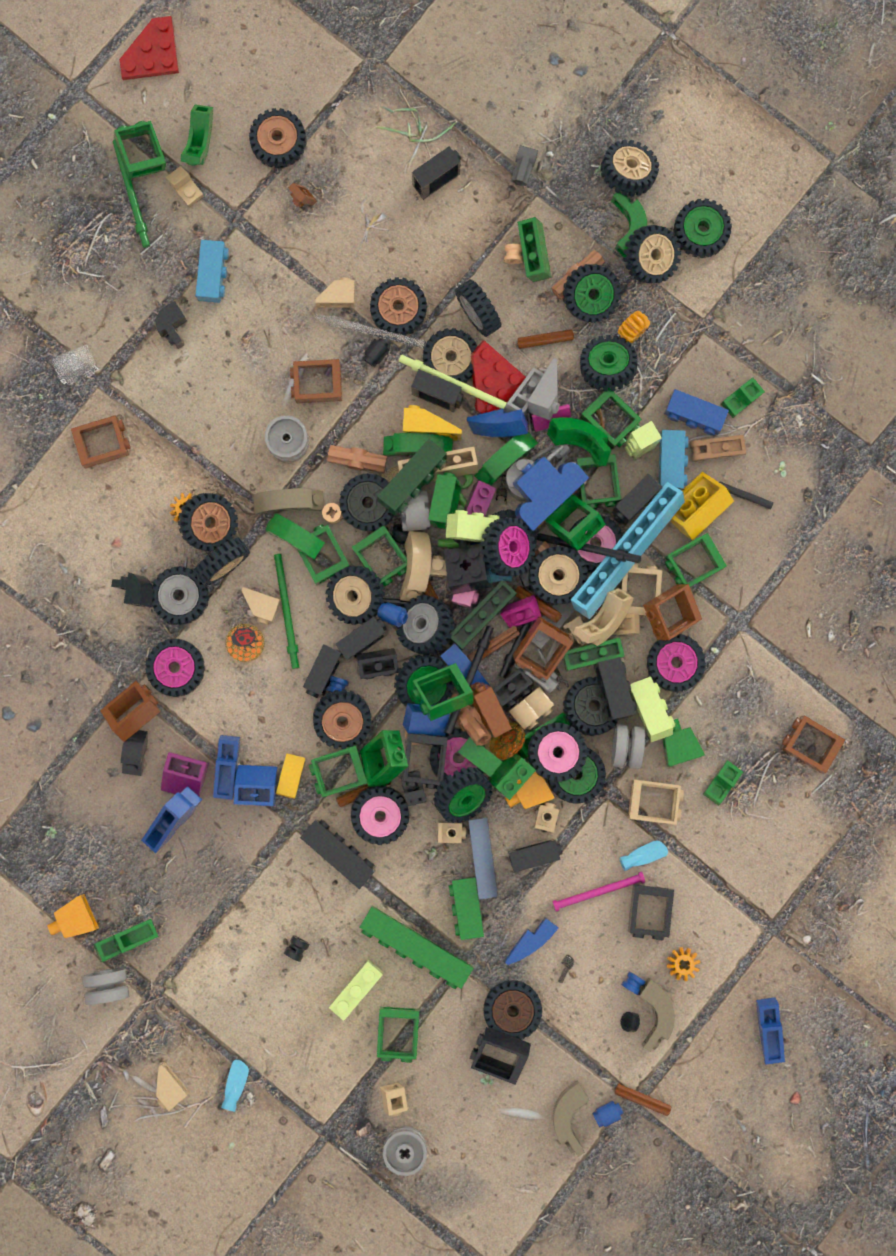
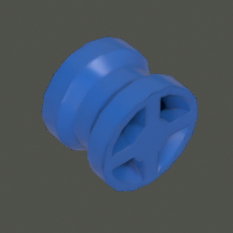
M330 676L331 682L327 686L326 691L334 693V690L342 691V689L348 686L349 681Z
M629 971L627 974L628 978L621 985L638 995L640 987L645 985L646 981Z

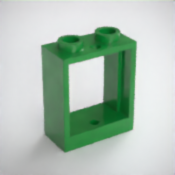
M139 121L135 125H123L114 130V140L129 180L165 170L166 161L151 121ZM147 134L156 158L130 164L122 140Z
M611 388L604 391L580 417L583 421L601 429L609 437L607 445L612 449L616 446L620 448L627 441L625 437L641 427L639 424L642 420L614 391H611ZM609 399L633 420L616 439L592 418Z
M615 454L610 455L606 465L610 466L614 497L586 500L584 483L579 487L580 500L593 509H597L598 505L615 507L621 501ZM593 457L578 458L576 460V464L581 469L599 467Z
M444 472L443 475L437 474L428 518L434 528L446 529L447 514H454L455 510L458 509L462 485L452 473Z
M573 494L544 520L551 532L577 551L606 525L599 512ZM577 508L588 515L570 532L560 526Z
M323 524L313 529L314 532L311 534L319 537L327 533L341 561L315 574L306 555L298 550L316 586L330 579L339 570L350 567L328 525L324 526Z
M382 526L352 546V550L363 566L369 568L371 572L373 571L361 553L384 537L403 563L381 578L380 585L383 584L386 587L393 582V577L396 575L400 577L406 573L407 558L385 526Z
M708 533L665 557V565L670 572L673 571L676 578L674 580L676 584H689L690 587L727 567ZM701 543L715 568L687 583L673 558Z
M456 663L413 680L412 695L415 700H419L423 715H427L430 721L474 703L473 691ZM452 681L459 695L431 707L423 692Z
M382 730L360 750L368 787L386 786L408 767L399 730ZM383 748L385 750L388 762L386 766H384L383 757L381 753V750Z
M357 746L311 759L312 764L309 765L312 776L316 775L318 783H315L317 794H321L322 797L367 784ZM350 753L358 781L327 791L318 763Z
M510 752L507 755L508 757L502 761L503 764L492 778H487L491 785L509 800L536 771L528 762L514 752Z
M380 1006L377 1057L381 1058V1061L389 1062L395 1058L401 1059V1062L411 1063L412 1060L417 1059L419 1009ZM384 1017L414 1019L412 1051L383 1050Z

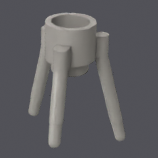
M552 443L548 448L528 460H536L550 451V455L546 459L548 461L553 457L556 460L560 459L555 467L558 470L559 466L568 459L567 454L570 452L567 444L555 446Z
M537 648L536 651L546 666L548 662L541 650ZM516 663L514 664V667H515V668H517V669H520V668H521V667H519ZM523 669L525 674L539 684L547 693L552 692L559 683L556 680L558 675L554 671L549 679L546 680L543 677L539 679Z

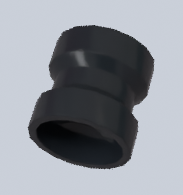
M293 935L290 940L291 944L289 947H286L284 954L295 961L301 962L303 952L308 949L310 944Z

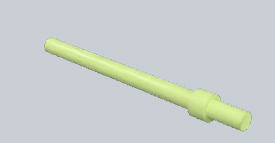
M401 355L399 358V362L412 367V370L418 372V369L461 386L462 391L501 409L506 407V402L432 369L418 359L413 360L404 355Z

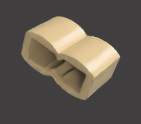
M538 687L513 707L509 713L523 730L525 728L530 730L538 724L536 720L541 715L545 718L553 711L551 707L554 704L542 689Z

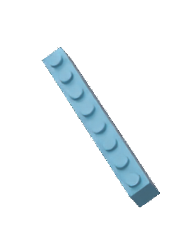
M667 482L613 547V550H627L628 553L641 556L684 504L683 491ZM606 556L571 599L573 608L590 619L605 601L607 593L615 589L635 563L630 561L621 562L617 561L616 558Z

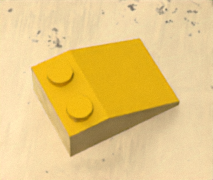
M409 405L408 408H404L403 433L436 434L453 438V441H461L462 430L425 409H420V406Z

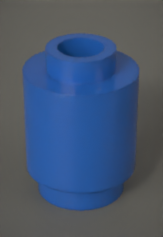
M382 603L377 612L378 618H381L383 622L397 627L405 624L408 619L405 608L391 603Z
M613 1101L597 1108V1111L592 1113L599 1128L602 1126L607 1127L621 1120L620 1115L624 1114L619 1103L614 1104Z

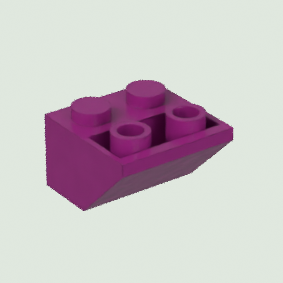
M168 752L162 774L161 791L176 794L178 792L181 793L188 786L200 797L209 763Z

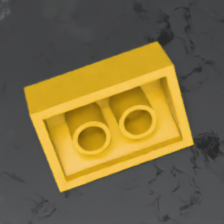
M701 472L682 490L685 502L671 518L670 522L682 534L693 541L734 500L724 485Z

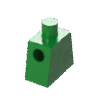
M675 719L673 735L662 738L667 767L705 756L691 727L681 729L679 719Z

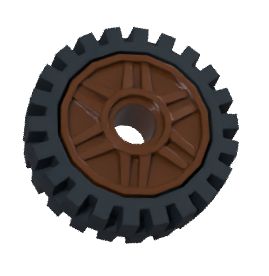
M507 980L494 986L488 993L483 1008L484 1018L489 1028L522 1040L535 1032L540 1024L542 1004L538 994L532 987L518 980ZM512 1005L518 1007V1012L515 1015H510L507 1012L508 1008Z

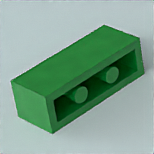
M536 217L517 222L526 277L532 282L552 278L542 222Z
M616 638L604 641L598 646L591 644L570 649L563 657V662L567 672L592 666L597 662L618 657L623 658L625 655L621 639Z
M475 876L452 880V884L449 885L450 897L454 896L455 904H452L453 916H457L458 924H454L456 936H460V940L484 937Z

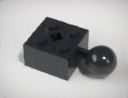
M453 539L458 543L459 548L444 550L448 587L453 595L491 588L490 571L486 566L488 562L483 561L485 554H481V550L484 549L481 543L470 545L471 541Z

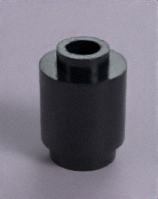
M381 338L378 340L374 339L363 353L364 357L362 359L375 368L389 352L387 348L389 344Z

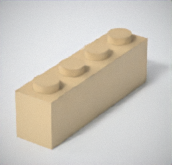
M469 447L447 451V464L442 470L438 469L433 474L434 478L432 481H436L437 474L443 475L444 472L452 473L455 477L478 473L475 448ZM410 459L398 461L399 471Z

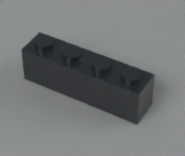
M316 819L300 839L360 890L376 871L373 869L375 865L369 859L365 858L363 860L358 856L360 852L354 846L348 847L343 843L345 839L339 833L333 834L328 830L330 826L324 820L318 821Z

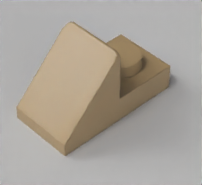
M181 166L165 177L188 207H191L204 197L203 193L192 181L189 173Z
M627 614L611 636H633L634 634H640V614Z

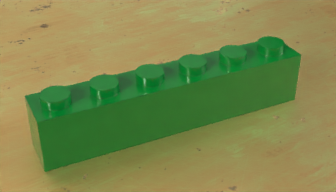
M371 906L359 927L362 929V934L369 938L372 936L379 939L378 943L385 948L391 946L396 949L395 953L404 959L406 956L413 960L412 964L420 969L424 966L430 970L429 974L437 979L440 977L447 980L446 984L455 990L457 987L462 989L474 969L472 965L374 906Z

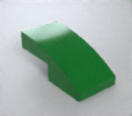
M752 377L722 401L721 405L728 409V413L734 418L765 391Z
M471 737L458 751L490 778L494 776L503 764L500 759L480 745L476 746Z
M727 760L708 785L703 795L719 806L731 788L734 787L743 771Z

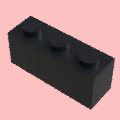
M620 657L597 662L594 665L608 722L635 715L636 704L631 699V685L625 677V663L621 661Z

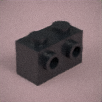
M394 648L356 654L360 679L368 680L377 676H392L395 673H399L397 654Z
M520 668L496 686L493 691L502 709L505 710L507 708L510 710L517 704L516 700L531 694L533 682L523 669Z

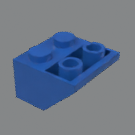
M238 765L234 787V804L275 806L277 767Z

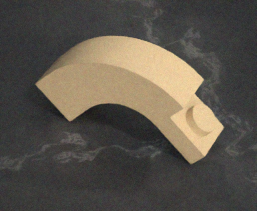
M409 531L404 545L407 554V570L399 594L400 600L410 601L412 598L417 599V596H420L422 591H426L431 568V543L428 533Z
M619 588L609 591L598 614L591 621L575 627L573 634L584 643H593L596 646L602 644L620 626L634 598Z

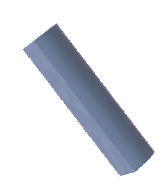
M488 817L468 820L478 898L496 897L498 892Z

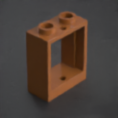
M339 359L293 361V367H290V378L294 379V386H291V398H295L296 403L342 401L341 365ZM332 367L333 393L300 394L299 369Z
M114 415L71 428L81 465L85 469L129 456L128 449H131L128 438H124L123 431H125V426L122 419L119 420ZM113 424L120 449L90 458L83 433Z
M677 584L643 605L657 640H670L702 620L689 584ZM675 597L683 619L667 628L658 606Z
M539 616L513 653L515 663L523 669L525 667L530 669L531 673L537 678L541 679L543 677L548 680L574 643L573 638ZM539 630L561 643L545 667L523 655Z
M137 680L100 710L112 731L123 742L161 712L157 707L159 702L151 694V690L145 684L141 685ZM143 698L144 702H142L138 707H136L121 721L119 720V717L123 713H125L128 709H130L134 704H136L140 699Z
M483 682L472 684L470 687L473 691L474 700L472 706L478 711L482 723L491 736L496 738L511 730L510 723L492 687Z
M805 715L800 718L797 717L791 726L794 728L791 734H787L782 741L784 746L781 750L822 774L827 773L845 739ZM805 724L832 739L819 763L792 748Z

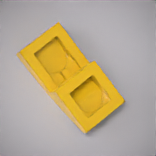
M286 753L276 791L277 795L296 798L305 764L304 757Z

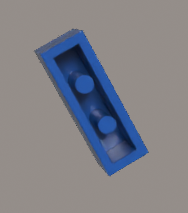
M674 389L664 414L672 421H683L690 428L696 429L698 427L703 429L704 433L714 436L721 432L729 410Z

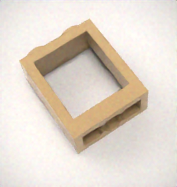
M634 564L621 580L620 589L625 593L627 592L628 574L656 576L655 598L661 594L662 570H657V566H646V569L638 568V565ZM631 606L627 613L640 614V617H647L644 607Z
M632 780L628 819L677 825V821L681 820L679 801H683L684 790H681V785ZM641 786L673 790L670 819L638 815Z

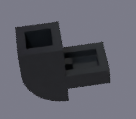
M175 301L159 311L156 317V329L161 338L165 336L171 346L175 344L179 349L184 346V343L175 329L186 323L187 320Z
M128 572V577L121 576L120 580L112 579L111 587L125 590L124 604L139 607L152 606L153 587L148 578Z
M138 730L123 743L121 753L123 774L142 776L148 731Z
M419 769L408 772V777L421 778ZM402 782L407 806L427 802L423 784L418 783V787L406 786V782Z

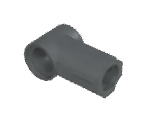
M522 145L519 146L511 182L519 186H527L532 167H534L538 150Z

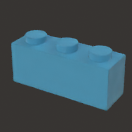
M201 240L195 295L198 301L221 303V297L225 296L223 278L226 279L227 267L224 266L225 260L229 258V248H226L223 241Z
M662 430L660 432L662 438L659 445L658 483L663 487L668 482L682 491L684 486H687V475L684 474V467L688 465V455H685V448H688V436H685V431Z

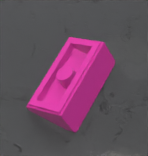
M568 404L559 406L558 412L553 414L551 418H571L570 406ZM532 414L531 421L534 431L548 429L551 419L548 420Z
M534 595L506 605L500 613L509 628L537 620L539 616L541 617Z

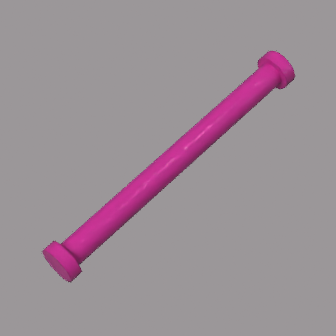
M641 871L633 877L559 901L553 900V906L557 912L560 911V908L640 882L643 884L645 883V878Z

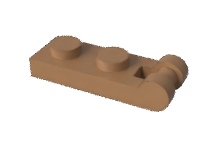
M744 435L690 442V448L693 450V455H691L692 462L746 455ZM705 446L706 453H701L700 447Z

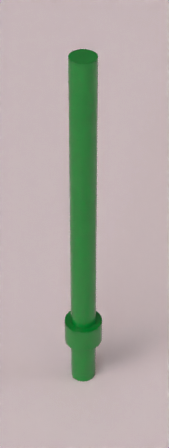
M113 140V146L136 222L135 229L140 236L143 248H148L150 243L147 236V225L143 222L132 180H129L115 140Z
M275 554L274 560L288 646H286L287 654H290L292 669L300 668L297 655L299 649L295 642L282 555Z

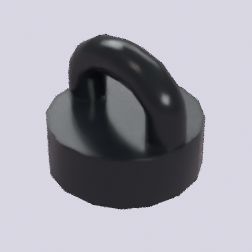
M396 524L393 526L392 538L398 543L405 544L409 531H403L402 524Z
M634 1012L624 1013L620 1020L622 1029L626 1032H636L640 1025L639 1015Z

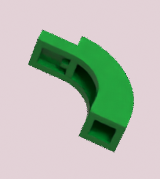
M195 104L191 109L189 136L186 147L181 153V162H186V164L191 166L197 164L204 165L212 132L213 107Z
M619 191V193L616 192L613 195L611 202L622 212L629 223L628 233L617 242L615 250L624 258L627 257V254L623 253L624 249L628 248L625 244L627 241H630L628 239L629 236L634 235L633 232L640 227L647 226V216L638 199L631 204L629 197L622 195Z
M551 418L547 435L555 446L571 444L582 447L591 454L599 467L607 465L611 450L607 445L609 437L601 429L591 423L575 418Z
M529 432L528 434L513 437L493 454L474 476L478 481L480 480L492 486L515 462L527 456L539 443Z
M394 433L393 436H384L383 455L387 457L415 455L428 439L432 440L445 452L452 451L453 438L427 433Z
M277 513L269 520L265 529L270 535L285 541L313 559L316 558L325 543L304 528Z

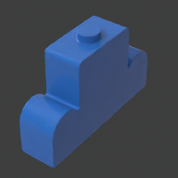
M545 457L538 458L532 465L528 463L522 468V474L513 482V486L527 500L526 503H521L516 507V517L524 521L523 523L528 526L527 529L534 531L589 477L579 465L573 462L560 465L558 470Z
M188 786L181 793H176L163 806L141 841L154 853H157L172 838L175 831L191 817L202 799Z

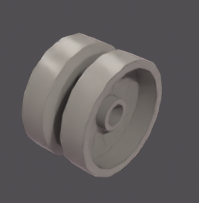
M280 416L268 424L265 431V442L270 453L276 459L282 462H294L306 454L309 447V436L304 424L299 419L292 416ZM288 437L290 440L285 441L284 438Z
M616 724L612 744V767H623L627 758L629 768L641 769L645 751V728L633 726L629 736L627 725Z
M106 969L82 976L83 987L96 988L84 994L85 1005L107 1003L130 997L128 986L115 985L127 979L126 969Z
M401 1126L392 1130L385 1139L383 1149L384 1162L389 1170L397 1175L409 1176L415 1174L423 1167L427 1156V1144L422 1133L410 1126ZM401 1149H409V1151L407 1153H404Z

